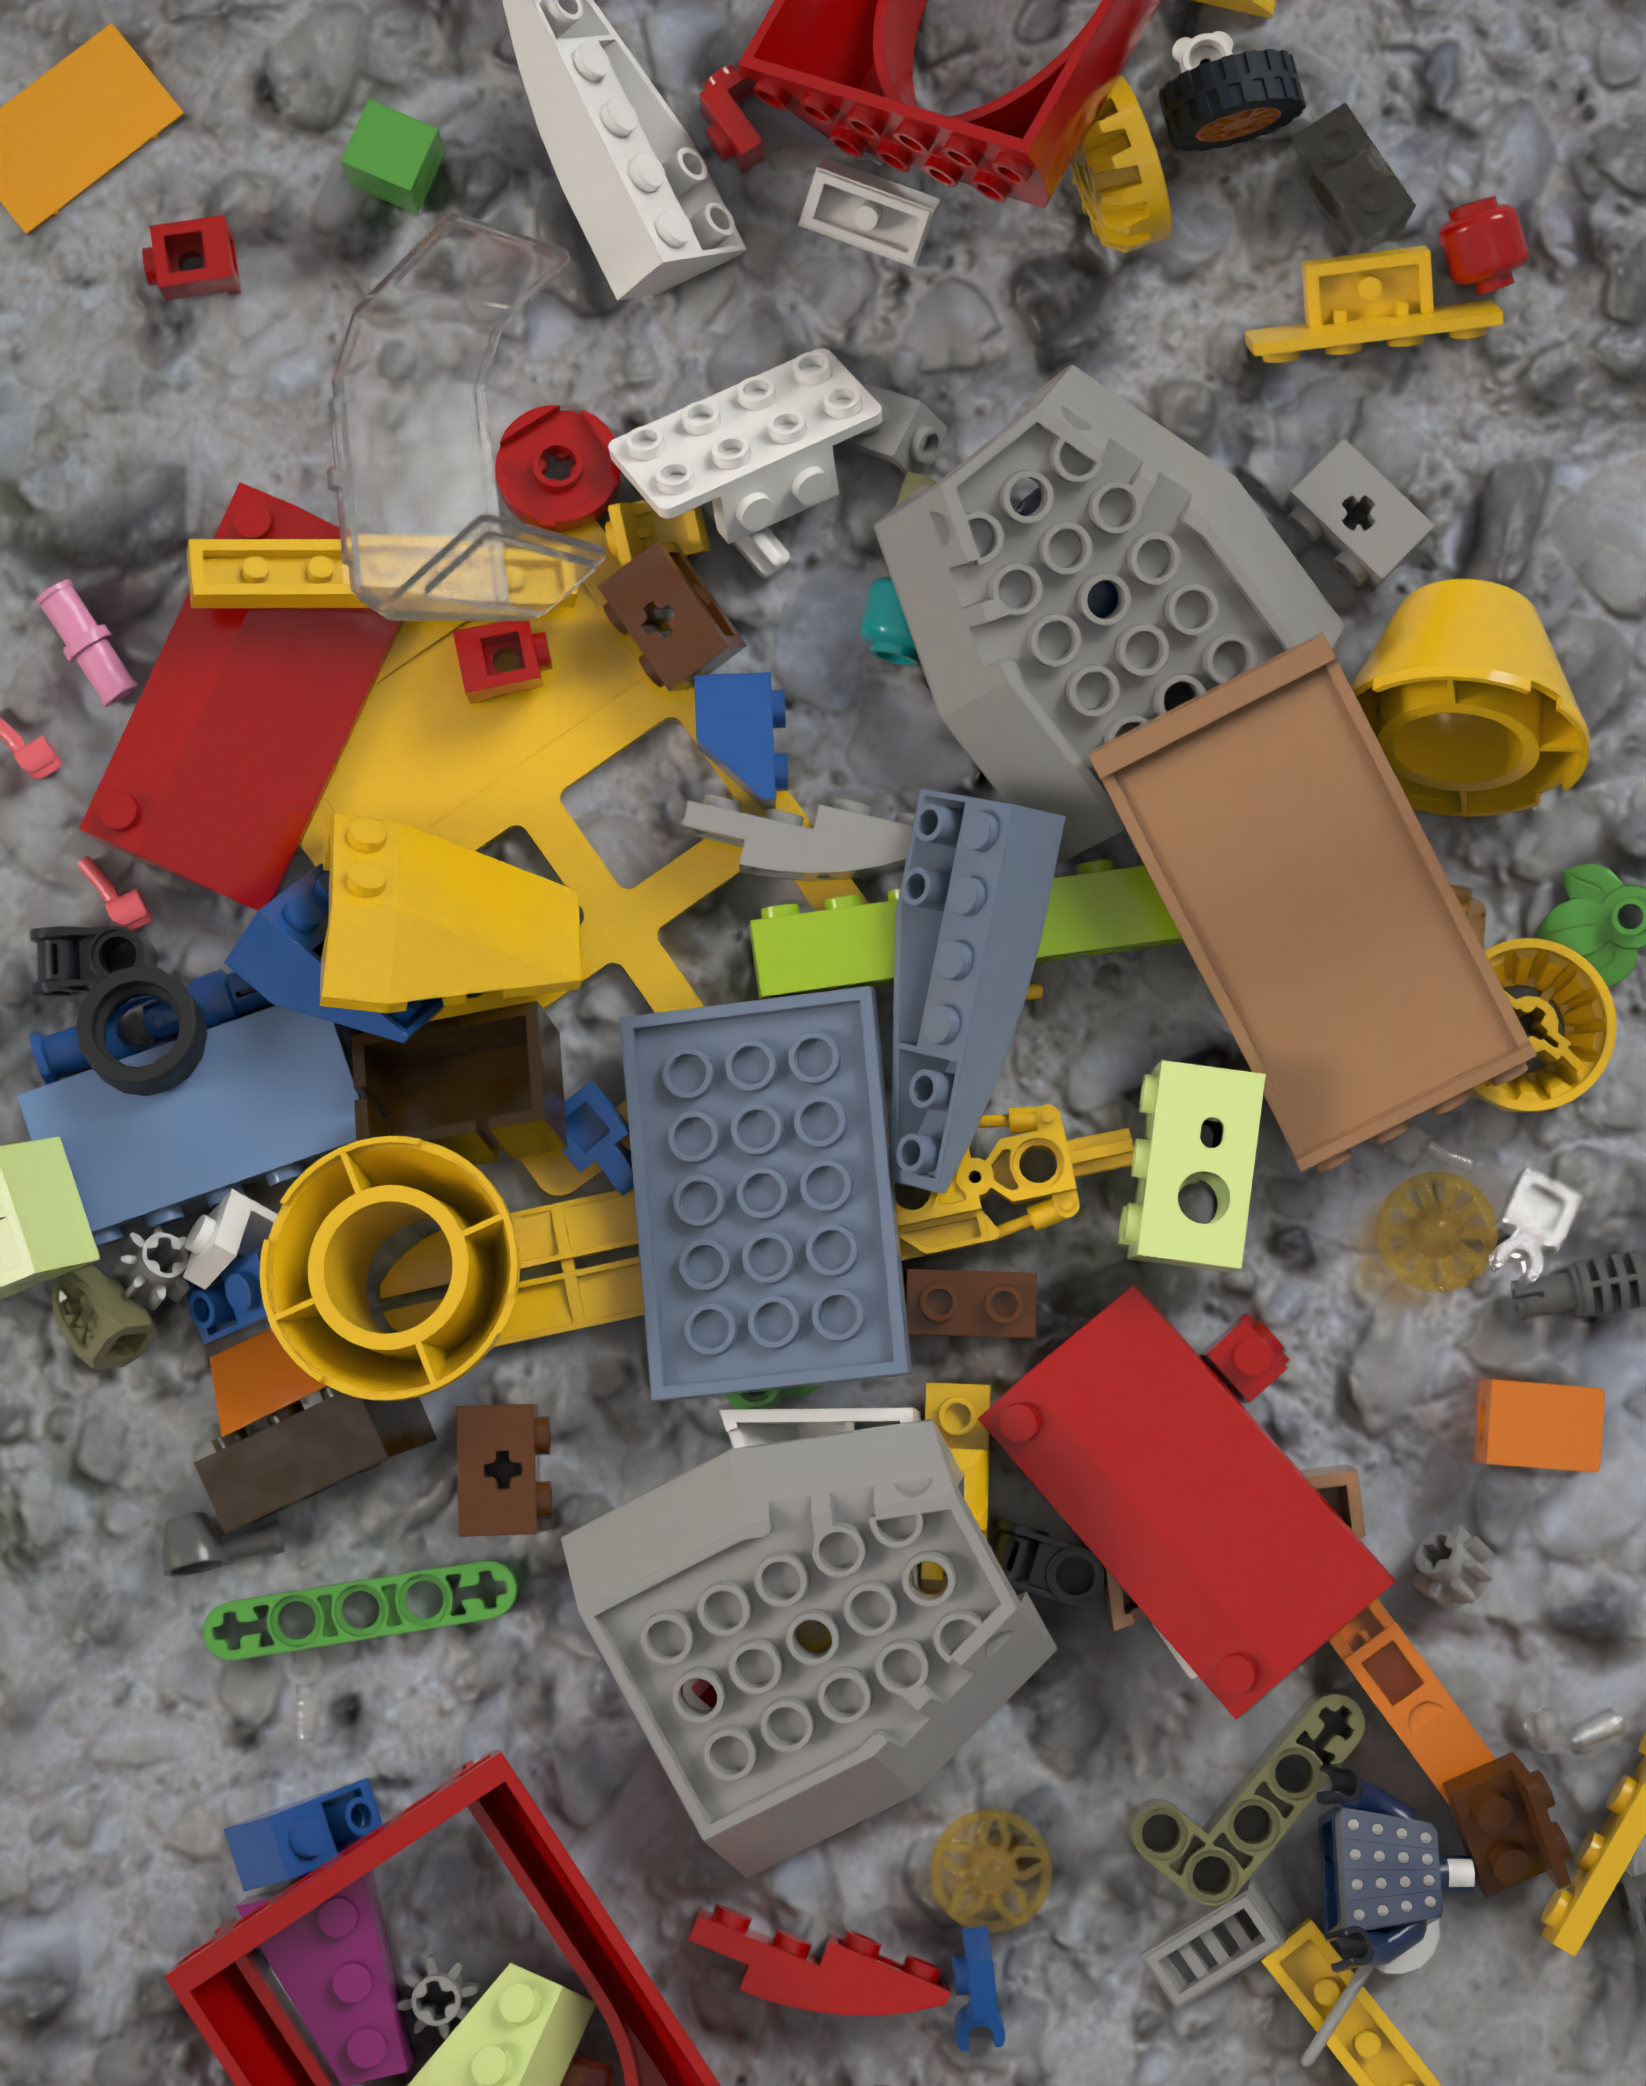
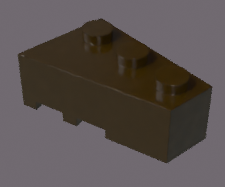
M326 1386L319 1390L323 1402L306 1410L301 1400L265 1416L269 1427L251 1435L248 1426H245L224 1437L220 1436L212 1440L211 1442L216 1452L194 1462L225 1534L255 1523L321 1493L327 1488L359 1473H365L382 1465L383 1462L402 1453L420 1448L437 1440L419 1397L400 1401H373L353 1397Z

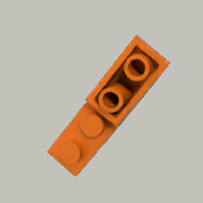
M1378 1598L1328 1641L1449 1806L1443 1783L1496 1759Z

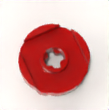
M545 405L529 410L516 418L507 427L500 440V449L495 461V477L501 499L518 519L532 525L536 531L544 535H557L562 531L579 529L594 522L607 511L608 506L612 504L621 490L620 469L611 460L608 448L609 443L615 437L606 424L598 417L581 409V414L570 410H560V405ZM555 456L561 463L570 459L575 465L569 469L570 477L559 481L556 478L548 479L544 476L548 471L546 460Z

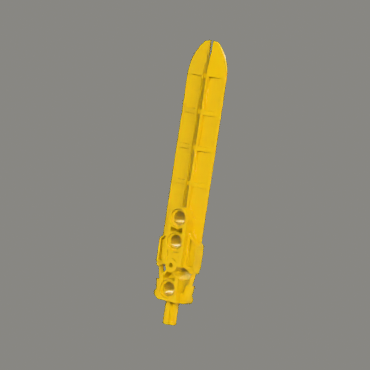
M1050 1104L1009 1108V1114L983 1115L978 1128L1010 1127V1133H1028L1000 1138L986 1161L980 1158H971L969 1145L946 1193L931 1191L930 1198L923 1207L916 1210H908L896 1202L901 1261L996 1242L1002 1237L1031 1226L1034 1227L1036 1232L1064 1220L1074 1218L1080 1208L1075 1178L1132 1166L1134 1146L1129 1127L1066 1140L1060 1112L1055 1106ZM889 1132V1136H890V1147H891V1132ZM1034 1149H1042L1049 1152L1057 1162L1055 1175L1043 1183H1034L1027 1180L1020 1171L1022 1158ZM973 1176L981 1177L978 1183L970 1181ZM894 1181V1189L896 1190L899 1182ZM634 1188L624 1196L618 1190L510 1213L519 1242L520 1271L561 1262L563 1273L519 1282L511 1316L494 1347L644 1316L640 1256L582 1269H576L575 1259L639 1246ZM993 1192L1013 1206L1037 1201L1042 1202L1026 1207L1028 1214L995 1226L982 1210L980 1200L987 1198ZM443 1230L422 1239L406 1251L391 1267L380 1284V1300L450 1285L453 1266L452 1254ZM444 1298L383 1311V1314L390 1327L398 1332L405 1331L419 1325L432 1315Z

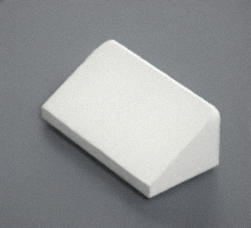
M823 158L816 167L798 226L915 268L937 213L940 199L832 159Z

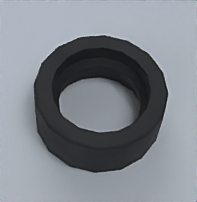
M133 966L113 971L96 983L80 1005L76 1024L80 1051L100 1078L122 1093L151 1096L170 1091L189 1078L203 1058L208 1035L203 1011L183 983L160 968ZM146 995L159 997L172 1006L178 1017L179 1034L170 1051L156 1062L141 1067L126 1066L114 1059L107 1049L104 1034L106 1025L116 1009L134 998Z

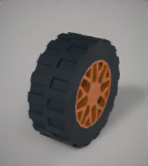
M1252 50L1241 54L1224 56L1211 62L1208 61L1194 69L1179 74L1177 78L1168 81L1165 87L1159 91V100L1170 142L1175 149L1181 148L1183 151H1206L1253 140L1293 122L1294 118L1299 117L1303 113L1302 109H1306L1294 57L1285 50Z

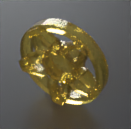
M987 1808L962 1815L943 1831L932 1853L930 1875L937 1900L952 1919L967 1928L987 1926L988 1933H998L1019 1927L1038 1912L1050 1890L1052 1863L1049 1850L1043 1838L1027 1820L1010 1811ZM993 1820L998 1822L1001 1836L999 1844L986 1842ZM982 1821L976 1836L978 1847L974 1848L969 1842L951 1841L965 1827ZM1007 1823L1022 1830L1036 1847L1016 1846L1008 1851L1007 1848L1011 1838ZM944 1852H966L969 1856L965 1866H958ZM1019 1857H1040V1862L1024 1871L1017 1870L1015 1860ZM941 1864L955 1876H966V1879L957 1884L951 1900L947 1896L942 1884ZM1041 1872L1038 1889L1027 1905L1024 1890L1015 1881H1027ZM972 1888L979 1894L977 1901L964 1910H959L958 1907L965 1891ZM1009 1890L1015 1894L1020 1911L1017 1914H1014L1001 1902L1000 1896L1006 1894ZM989 1897L992 1899L993 1908L1005 1919L986 1921L971 1916L985 1907Z

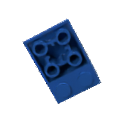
M321 863L258 910L224 963L273 1005L405 1043L447 1007L444 1006L442 997L409 1001L406 1011L393 1013L320 1006L321 957L329 917L330 871L323 870V864Z

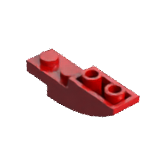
M716 1904L713 1913L702 1908L699 1909L689 1934V1941L746 1964L740 1980V1991L773 2003L807 2011L862 2016L909 2013L946 2005L951 1993L949 1983L939 1979L943 1971L940 1967L912 1955H906L903 1964L879 1954L882 1947L881 1943L852 1930H846L843 1939L829 1933L821 1955L817 1957L809 1953L812 1947V1943L780 1929H776L773 1938L749 1928L752 1918L727 1906Z

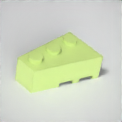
M510 1963L407 2086H560L596 2003L566 1987Z

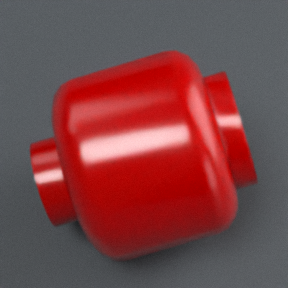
M1490 196L1447 211L1450 221L1440 227L1438 237L1452 281L1458 285L1475 284L1478 295L1515 283L1512 271L1522 267L1529 258L1528 247L1516 209L1509 204H1498L1496 196Z

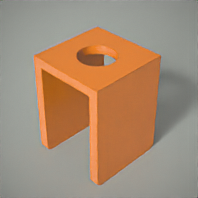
M1478 1380L1473 1463L1598 1472L1601 1467L1605 1404L1604 1390L1596 1387L1509 1380Z

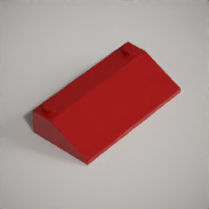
M239 482L213 539L361 538L296 505ZM189 590L79 829L101 844L258 912V910L276 898L409 608H191Z
M1137 1284L1124 1292L1025 1374L978 1418L981 1424L1235 1720L1255 1707L1396 1582L1394 1577Z

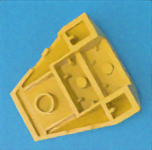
M332 814L326 817L324 825L323 870L330 871L329 917L321 957L320 1006L393 1013L406 1011L409 1001L442 997L444 1006L465 1004L466 995L500 990L502 998L506 999L580 989L582 966L579 891L399 821Z

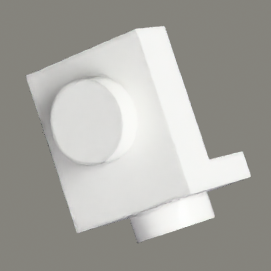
M231 1189L208 1216L203 1214L192 1227L185 1242V1249L191 1251V1255L183 1278L206 1289L237 1256V1253L244 1257L262 1249L264 1239L268 1240L278 1214Z

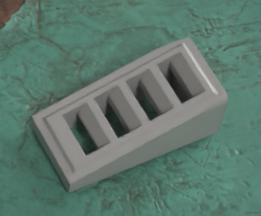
M1251 1877L1229 1902L1219 1906H1207L1148 1947L1140 1956L1176 2010L1284 1945L1288 1930L1257 1882ZM1243 1908L1260 1931L1255 1937L1251 1935L1237 1914ZM1223 1922L1239 1946L1232 1953L1214 1928V1926ZM1200 1936L1217 1961L1210 1968L1192 1943V1940ZM1175 1950L1179 1951L1196 1976V1978L1188 1983L1169 1957V1954Z

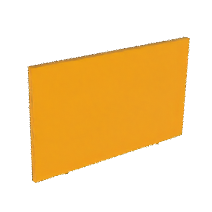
M112 22L0 108V202L27 236L52 216L58 215L61 209L151 140L157 139L160 133L185 115Z

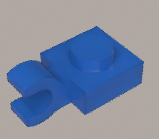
M590 1080L564 1102L568 1149H564L562 1152L580 1173L595 1161L614 1187L624 1196L634 1188L631 1151L619 1142L629 1133V1125L597 1085Z
M983 1926L961 1929L964 1955L952 1956L956 1996L969 1994V2001L955 2016L954 2029L957 2045L961 2051H969V2032L975 2027L985 2026L992 2031L994 2046L1003 2047L1005 2029L1002 2015L998 2010L988 1928Z

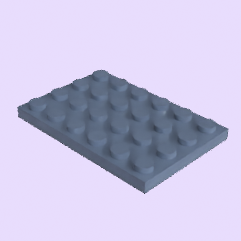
M872 986L619 1017L652 1401L658 1403L912 1375L895 1189L891 1175V1147L876 990Z

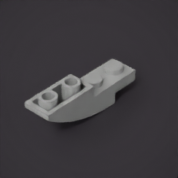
M704 795L703 803L689 800L687 802L682 823L684 834L742 847L739 862L740 873L783 880H847L879 875L905 868L915 815L897 813L895 822L870 816L871 807L846 799H834L833 807L819 804L814 828L811 829L802 827L804 818L799 815L776 809H766L765 818L740 812V802L721 796Z

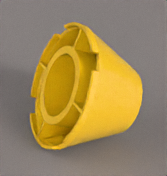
M1451 579L1431 583L1415 590L1403 600L1350 684L1412 809L1415 811L1446 816L1475 817L1501 815L1530 809L1540 805L1542 793L1556 788L1560 784H1562V789L1566 791L1570 789L1581 778L1587 767L1590 750L1589 730L1537 610L1522 594L1501 584L1476 579Z
M382 1136L359 1140L328 1153L312 1164L295 1180L280 1200V1203L283 1205L273 1223L268 1240L264 1239L261 1251L260 1288L263 1305L273 1332L284 1350L300 1368L317 1381L341 1393L373 1401H400L422 1397L447 1387L469 1373L489 1353L503 1333L516 1301L520 1281L521 1263L517 1232L512 1216L496 1187L484 1173L459 1154L443 1146L407 1136ZM436 1221L445 1233L452 1254V1276L448 1291L439 1307L422 1323L405 1331L387 1334L374 1318L368 1302L367 1277L371 1262L381 1245L398 1230L418 1222Z

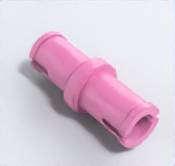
M71 580L61 581L40 594L35 601L39 607L41 606L66 644L63 653L70 663L77 661L101 698V703L104 707L115 705L135 692L139 685L136 680H133L109 643L112 634L106 625L98 626L73 588L74 585Z

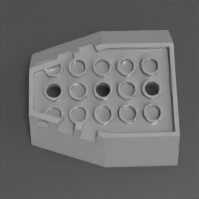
M1073 364L1066 367L1021 405L1026 410L943 479L934 486H920L873 525L940 719L1005 803L1066 816L1056 865L1126 829L1088 756L1089 751L1167 712L1164 706V696L1168 688L1174 683L1180 681L1187 683L1192 689L1194 697L1321 632L1324 633L1332 648L1346 627L1235 476ZM1028 477L1038 484L1041 490V502L1035 512L1022 516L1013 509L1010 503V492L1018 480ZM1107 580L1117 590L1118 603L1110 615L1098 618L1088 607V593L1094 584Z
M933 1419L729 1449L561 1537L578 1612L702 1840L745 1878L753 1876L914 1796L1057 1650L1027 1591L1018 1596L1016 1595L961 1494L958 1486L964 1475ZM924 1561L939 1564L947 1574V1588L937 1594H927L920 1591L912 1580V1568ZM807 1620H816L823 1623L831 1633V1647L823 1652L806 1650L797 1638L798 1625ZM694 1678L708 1681L717 1693L716 1705L708 1710H699L690 1706L683 1695L684 1683Z

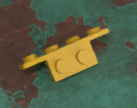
M1426 245L1301 261L1306 323L1245 331V343L1254 356H1262L1264 362L1284 363L1299 359L1301 357L1300 351L1325 348L1326 354L1346 355L1361 351L1363 349L1362 343L1387 340L1388 346L1408 347L1425 342L1424 335L1449 332V337L1454 339L1477 338L1487 334V327L1503 325L1504 318L1503 310L1492 300L1434 307L1431 251Z

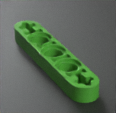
M481 1560L233 1600L216 1606L208 1614L203 1624V1638L206 1646L215 1656L224 1660H240L488 1620L505 1614L514 1605L518 1597L519 1583L515 1573L507 1564L498 1560ZM482 1571H491L494 1581H505L507 1592L497 1596L496 1607H486L484 1598L474 1597L461 1601L466 1613L458 1615L453 1613L455 1592L448 1575H461L459 1588L474 1586L480 1583ZM430 1581L441 1589L443 1606L437 1615L431 1618H421L409 1609L407 1594L416 1582ZM366 1591L377 1599L380 1607L379 1616L371 1627L357 1628L346 1620L344 1603L353 1592ZM293 1601H301L308 1604L313 1609L316 1617L312 1633L302 1639L288 1636L282 1630L280 1624V1614L283 1608ZM261 1605L269 1606L267 1627L274 1644L263 1645L264 1632L251 1633L242 1637L240 1640L241 1648L239 1649L232 1648L230 1639H219L217 1627L227 1623V1612H236L238 1622L244 1623L263 1619L257 1607Z

